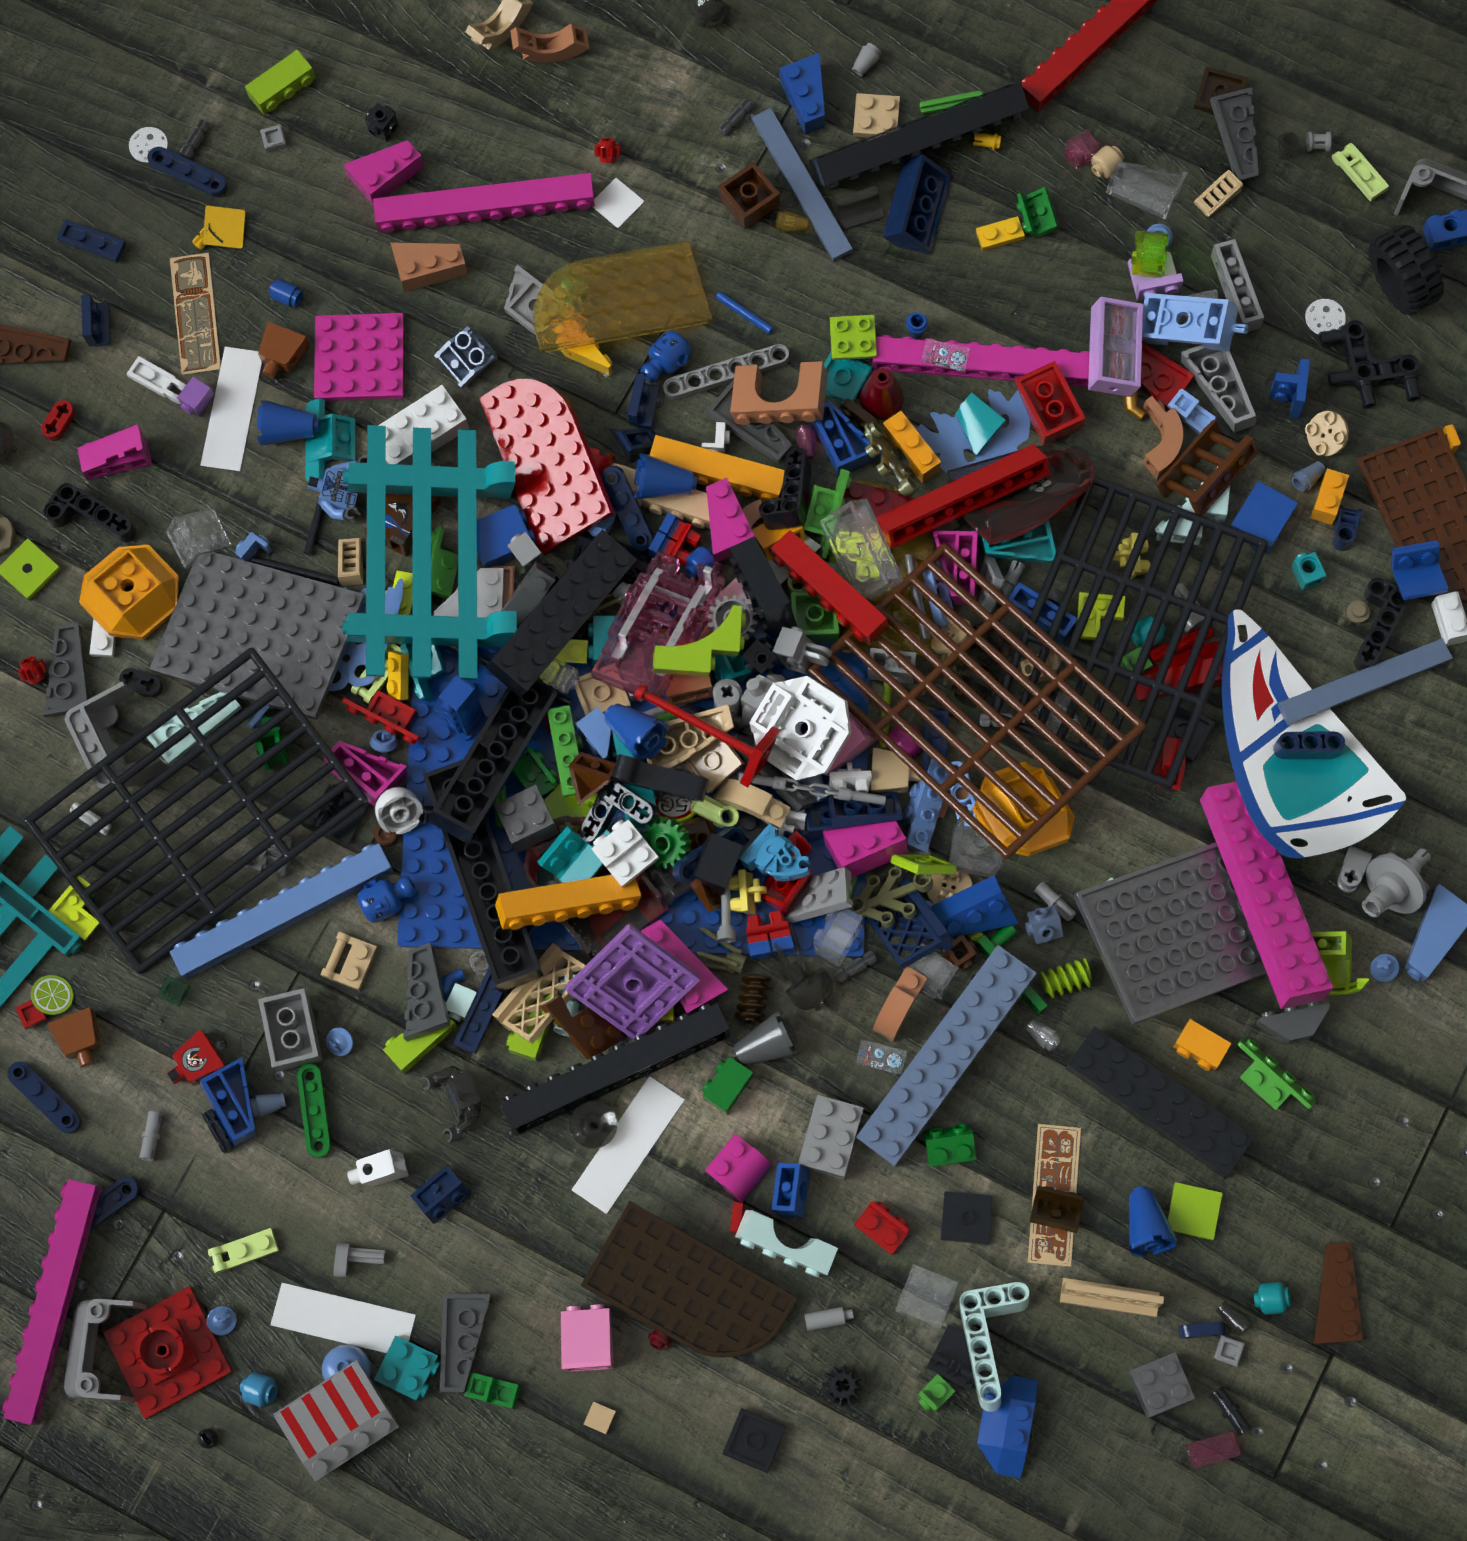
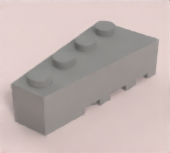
M1199 345L1181 352L1182 364L1194 375V380L1232 431L1235 433L1254 426L1256 414L1230 350H1210L1203 345Z

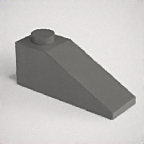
M535 561L501 611H516L517 628L555 581V572Z

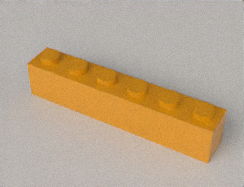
M655 435L650 456L692 471L694 477H697L698 484H713L727 478L733 491H737L742 496L751 497L752 495L759 497L762 501L776 499L780 496L784 478V470Z
M613 875L500 893L498 894L495 907L502 930H517L527 925L540 926L551 921L563 922L568 918H586L591 914H608L620 909L625 911L637 907L641 893L636 878L623 888Z

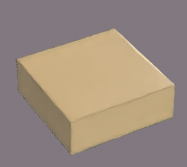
M593 1402L584 1425L607 1434L616 1411Z

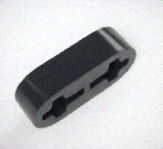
M127 668L119 676L120 682L123 681L137 694L154 698L162 692V683L154 675L133 668ZM133 675L138 683L131 681L128 684L126 678H130ZM154 682V684L156 685V689L152 688L149 691V689L143 684L146 683L151 685Z

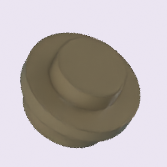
M1353 601L1347 607V617L1354 623H1363L1370 615L1369 606L1363 601Z

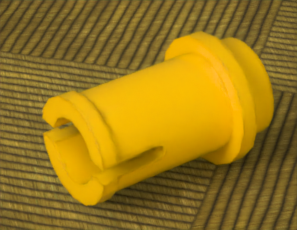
M975 133L973 146L988 147L995 151V149H1000L1002 136H998V133H995V135Z

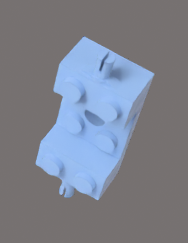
M1146 293L1143 304L1142 341L1147 344L1166 346L1168 341L1202 344L1210 350L1229 351L1234 333L1247 334L1248 324H1236L1238 307L1230 300ZM1188 314V321L1180 325L1179 320L1181 316Z

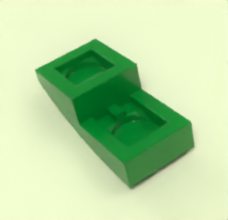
M471 1372L465 1397L515 1410L521 1385Z

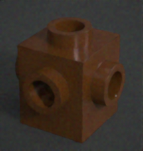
M964 935L958 938L953 937L951 938L953 947L947 951L943 949L944 956L942 960L949 969L953 967L956 972L960 969L966 971L975 964L973 960L976 958L977 953L975 951L977 949L970 939L966 940ZM961 953L963 957L958 960L955 954Z

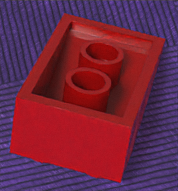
M1055 361L1014 380L1032 425L1043 446L1084 427L1086 418Z

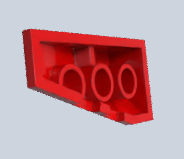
M1218 641L1204 643L1185 692L1201 690L1218 648ZM1192 647L1173 657L1163 682L1164 684L1177 688ZM1223 660L1212 688L1222 686ZM1161 664L1141 675L1155 680ZM1137 684L1135 689L1137 702L1147 700L1151 688ZM1159 692L1157 698L1166 697L1169 695Z

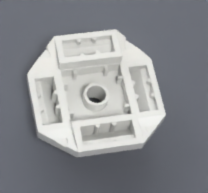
M810 676L773 683L749 722L756 746L772 726L780 730L767 761L798 781L828 773L851 735L847 700ZM807 723L808 731L803 735L801 725Z

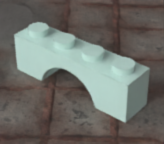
M753 1210L745 1211L735 1235L736 1238L741 1240V1245L750 1249H754L755 1246L763 1249L762 1254L773 1259L776 1258V1255L784 1258V1264L794 1268L800 1265L806 1268L805 1273L817 1278L819 1275H828L838 1250L835 1246L812 1238L801 1247L795 1249L786 1247L775 1235L773 1219Z

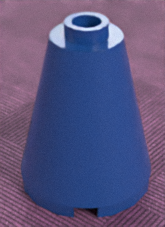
M262 400L261 403L263 405H259L257 429L261 431L262 436L257 437L260 445L315 437L316 432H320V419H317L316 414Z
M640 453L641 460L638 459L634 479V484L638 485V491H634V498L644 499L691 494L692 490L696 489L697 477H694L692 471L648 454Z
M621 704L611 705L605 712V722L634 758L639 761L645 762L643 759L646 758L649 760L653 759L666 744L667 740L664 736L666 732L669 733L670 729L663 720Z
M1146 1186L1134 1188L1133 1192L1129 1194L1130 1253L1133 1256L1145 1257V1252L1153 1251V1255H1158L1173 1249L1176 1246L1175 1243H1178L1177 1237L1155 1194L1151 1189H1147Z

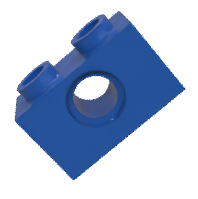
M1458 209L1443 216L1436 214L1426 220L1423 232L1430 251L1435 252L1467 244V210L1462 211ZM1445 227H1451L1454 231H1448Z
M778 1163L772 1210L783 1217L804 1218L810 1170L801 1164Z

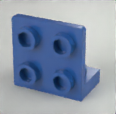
M1438 540L1392 548L1390 567L1403 600L1448 592V585L1438 562L1440 552Z

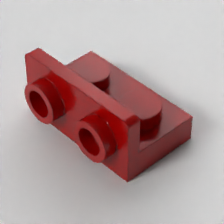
M871 1201L854 1226L890 1255H893L910 1233V1230L907 1228L909 1224L899 1216L896 1218L888 1213L890 1209L882 1202L878 1201L875 1203Z

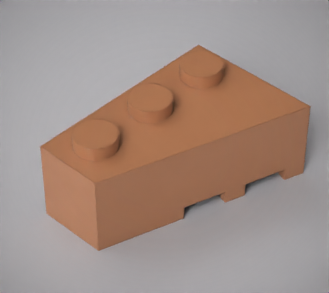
M390 242L405 292L468 275L460 244Z

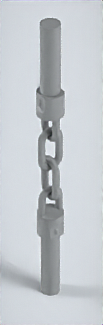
M739 772L738 781H741L743 772ZM757 775L752 782L753 784L771 786L772 789L791 792L798 789L806 790L812 795L821 797L836 795L839 800L845 801L855 800L885 805L886 796L852 791L844 787L835 790L831 789L829 785L812 783L811 785L799 784L795 779L778 776L773 778ZM786 782L794 783L792 785L793 788L786 787ZM814 786L827 788L825 789L826 794L813 792L815 791Z

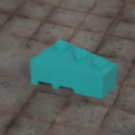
M1049 519L1025 534L992 545L979 535L984 558L985 556H990L1000 560L1051 565L1056 554ZM998 528L983 530V531H981V533H985V532H988V531H991V530H995V529H998Z

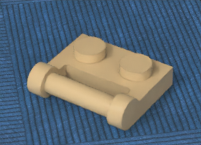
M338 932L336 945L326 968L322 969L320 975L360 991L378 948L375 945ZM349 944L352 947L340 975L334 973L345 945Z

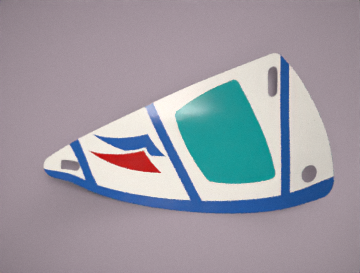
M1234 610L1228 617V639L1222 668V707L1227 745L1234 775L1243 802L1253 823L1262 836L1276 850L1290 858H1304L1329 853L1351 846L1367 838L1390 820L1406 800L1405 793L1330 709L1287 726L1277 705L1279 702L1310 691L1312 688L1265 631L1245 612ZM1238 625H1246L1248 639L1244 643L1239 640ZM1335 731L1342 734L1345 738L1344 748L1332 759H1280L1273 751V745L1284 732ZM1282 742L1285 748L1291 749L1289 744ZM1305 742V745L1308 748L1313 749V746L1309 742ZM1328 742V745L1331 748L1336 749V746L1332 742ZM1384 795L1392 797V801L1373 807H1364L1362 805L1363 801ZM1348 796L1352 797L1350 802L1347 801ZM1297 838L1303 839L1308 842V845L1297 847L1292 845L1290 841Z

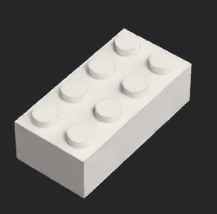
M440 385L378 425L386 426V464L413 465V427L431 428V453L458 436V429H470L466 417L443 385Z

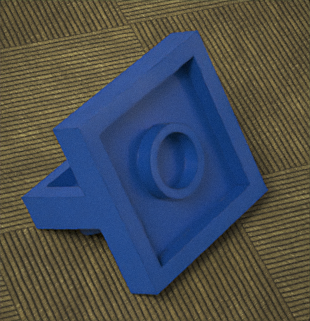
M1300 359L1295 375L1276 372L1270 388L1269 398H1274L1279 402L1291 401L1289 416L1291 418H1299L1305 403L1310 359Z

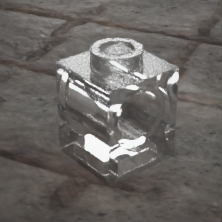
M555 658L544 673L543 682L568 694L570 689L574 690L580 680L577 677L578 669Z

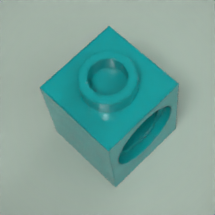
M1316 552L1299 554L1295 557L1291 566L1302 591L1322 584L1327 576ZM1309 566L1313 572L1307 573L1302 567Z

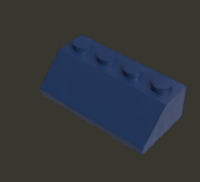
M923 154L905 158L883 238L899 248L931 254L952 175Z

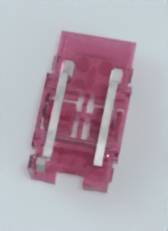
M658 551L649 563L646 574L640 572L635 583L629 586L624 602L607 632L609 639L602 648V653L591 671V677L633 695L640 684L643 686L647 685L649 686L648 691L663 698L670 686V681H673L676 675L653 673L655 646H681L700 639L709 622L706 619L707 615L711 614L709 608L710 606L716 607L714 599L718 598L725 584L722 564L715 562L713 568L698 563L696 566L698 582H695L694 577L687 579L683 573H680V575L676 574L680 568L678 558ZM665 602L670 603L669 606L665 608L664 613H662L660 606H658V604L664 605ZM676 605L678 606L677 614L673 618L668 614ZM662 626H668L665 639L658 638V632Z

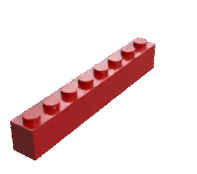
M1110 0L1107 6H1101L1092 20H1086L1078 33L1071 34L1063 47L1056 48L1048 61L1041 62L1034 74L1028 75L1022 80L1021 85L1027 103L1039 112L1158 0Z
M1032 444L875 517L878 533L891 548L899 546L1050 475L1047 456Z

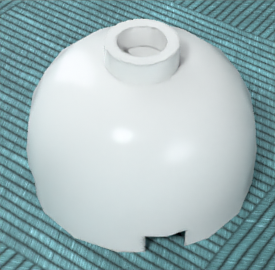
M393 787L380 795L376 802L375 814L380 827L385 832L389 833L391 831L396 832V834H403L411 831L418 825L423 809L419 799L411 790Z

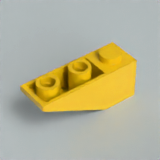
M570 317L550 331L553 342L565 357L608 376L612 375V361L606 354H601L598 350L600 349L598 343L593 337L589 338L586 335L587 330L580 321L576 322L573 317Z

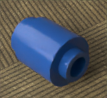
M279 278L273 281L269 287L270 298L286 306L297 307L302 301L303 291L298 286Z

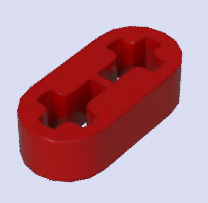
M65 400L57 402L43 422L41 431L49 441L59 440L72 422L75 410L71 403ZM61 409H62V410L67 409V410H68V413H67V414H66V413H63V414L61 415V413H60L59 411H60ZM55 427L57 429L56 432L50 433L48 431L49 428Z

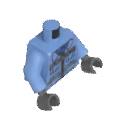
M365 455L361 456L359 460L348 461L333 465L331 468H326L323 479L310 476L307 489L320 492L317 503L321 505V508L332 519L349 520L352 524L358 522L353 517L356 514L361 515L357 508L354 507L358 492H347V484H343V472L348 470L349 462L367 463V456Z

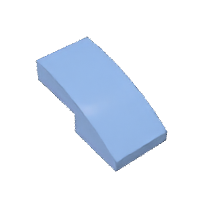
M1181 388L1167 407L1169 409L1174 408L1180 420L1199 435L1212 420L1215 421L1216 417L1198 405L1199 400Z

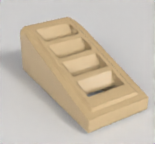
M1228 170L1194 201V204L1209 218L1242 191L1243 184ZM1220 187L1227 193L1226 195L1219 190ZM1214 193L1220 200L1217 201L1211 194ZM1205 199L1213 205L1212 208L1204 201Z
M361 538L340 539L338 541V579L341 586L363 584ZM346 548H356V550L344 551Z

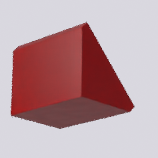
M809 868L810 875L791 881H776L770 875L763 885L767 887V893L761 894V900L777 911L781 910L782 914L786 916L811 880L812 870Z

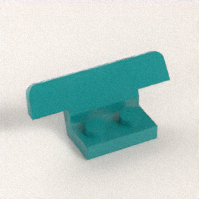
M320 398L310 401L306 405V412L316 414L317 419H320V432H316L315 437L305 438V478L308 482L310 476L324 478L325 461L330 459L345 462L355 460V418L333 413L325 415V399Z
M568 826L538 860L541 867L557 876L562 883L593 878L604 865L592 850L595 845L584 841L580 834ZM606 829L602 835L607 837L611 832Z

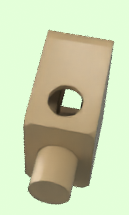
M873 748L871 793L908 792L909 781H922L892 751Z

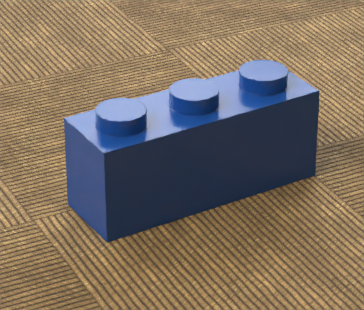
M1019 582L1008 599L1026 616L1030 617L1039 594ZM1046 600L1036 624L1046 634H1048L1059 607L1049 600ZM1066 612L1055 638L1056 641L1061 644L1065 643L1076 626L1077 618Z

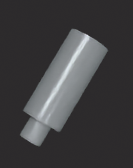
M842 1307L804 1314L807 1331L844 1325L845 1320L854 1319L852 1309L843 1311Z

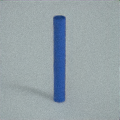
M719 291L715 298L767 334L773 331L774 327L723 292Z

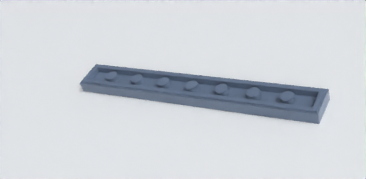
M769 108L753 116L752 122L832 261L852 253L853 249L772 109Z
M1442 638L1279 702L1277 706L1288 726L1450 662L1453 657Z

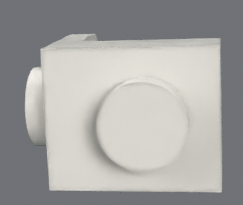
M716 422L715 443H702V448L725 454V444L730 443V431L726 430L724 422Z

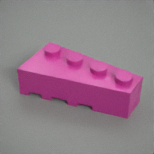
M661 920L641 930L643 934L700 975V981L679 1000L686 1013L694 1011L728 991L721 981Z

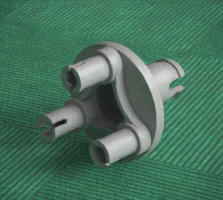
M1419 849L1411 858L1406 860L1389 852L1375 857L1368 864L1366 881L1371 892L1366 900L1362 902V908L1366 914L1371 917L1380 916L1379 914L1388 908L1398 913L1408 914L1417 911L1424 904L1426 894L1430 891V888L1423 881L1419 873L1421 868L1431 859L1429 852L1422 857L1427 850Z

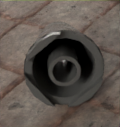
M782 1010L772 1014L734 1043V1049L731 1051L735 1061L741 1062L744 1066L794 1056L800 1053V1048L795 1049L794 1044L798 1041L787 1018L782 1019L780 1016L783 1014Z

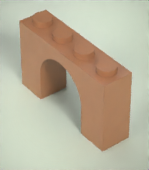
M823 361L801 362L797 389L786 400L775 403L761 399L763 376L758 365L736 366L730 410L735 423L748 425L750 423L770 424L771 422L791 423L793 421L813 422L815 420H823L828 375Z

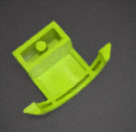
M1347 931L1311 932L1333 986L1328 996L1353 994L1361 991L1370 983L1369 978H1357V981L1351 983L1352 938Z

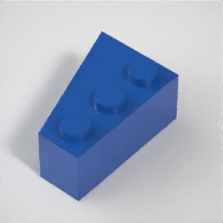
M241 1057L200 1080L202 1090L234 1147L256 1136Z

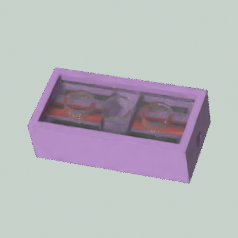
M1100 297L1091 307L1088 390L1131 397L1140 388L1143 304Z

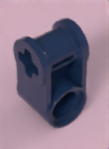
M1343 505L1339 506L1332 544L1337 550L1346 551L1351 548L1357 535L1362 509L1352 510L1343 508ZM1340 535H1346L1349 540H1343Z

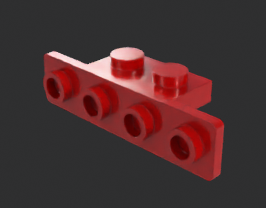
M378 690L367 709L343 697L342 702L347 705V711L357 716L359 712L366 715L365 720L376 726L378 722L385 725L384 730L395 736L397 732L404 735L403 740L414 746L416 742L424 745L425 741L422 738L408 731L418 713L415 709Z

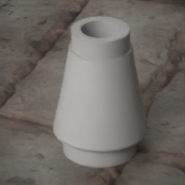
M867 43L866 46L862 47L852 67L853 72L862 77L864 73L880 60L879 56L882 52L875 45Z

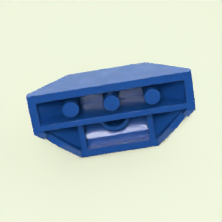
M1012 1376L1000 1385V1407L993 1412L983 1409L977 1445L996 1474L1021 1479L1034 1414L1038 1380ZM992 1393L985 1396L987 1400H994L996 1398Z

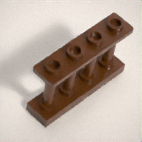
M1212 420L1159 478L1156 486L1161 496L1165 498L1172 491L1189 498L1194 512L1203 516L1259 453L1254 438L1248 435L1239 443L1223 436L1218 423ZM1215 443L1231 449L1232 452L1223 459L1208 452V450ZM1201 458L1218 466L1211 475L1194 468ZM1186 475L1204 482L1197 491L1179 484Z

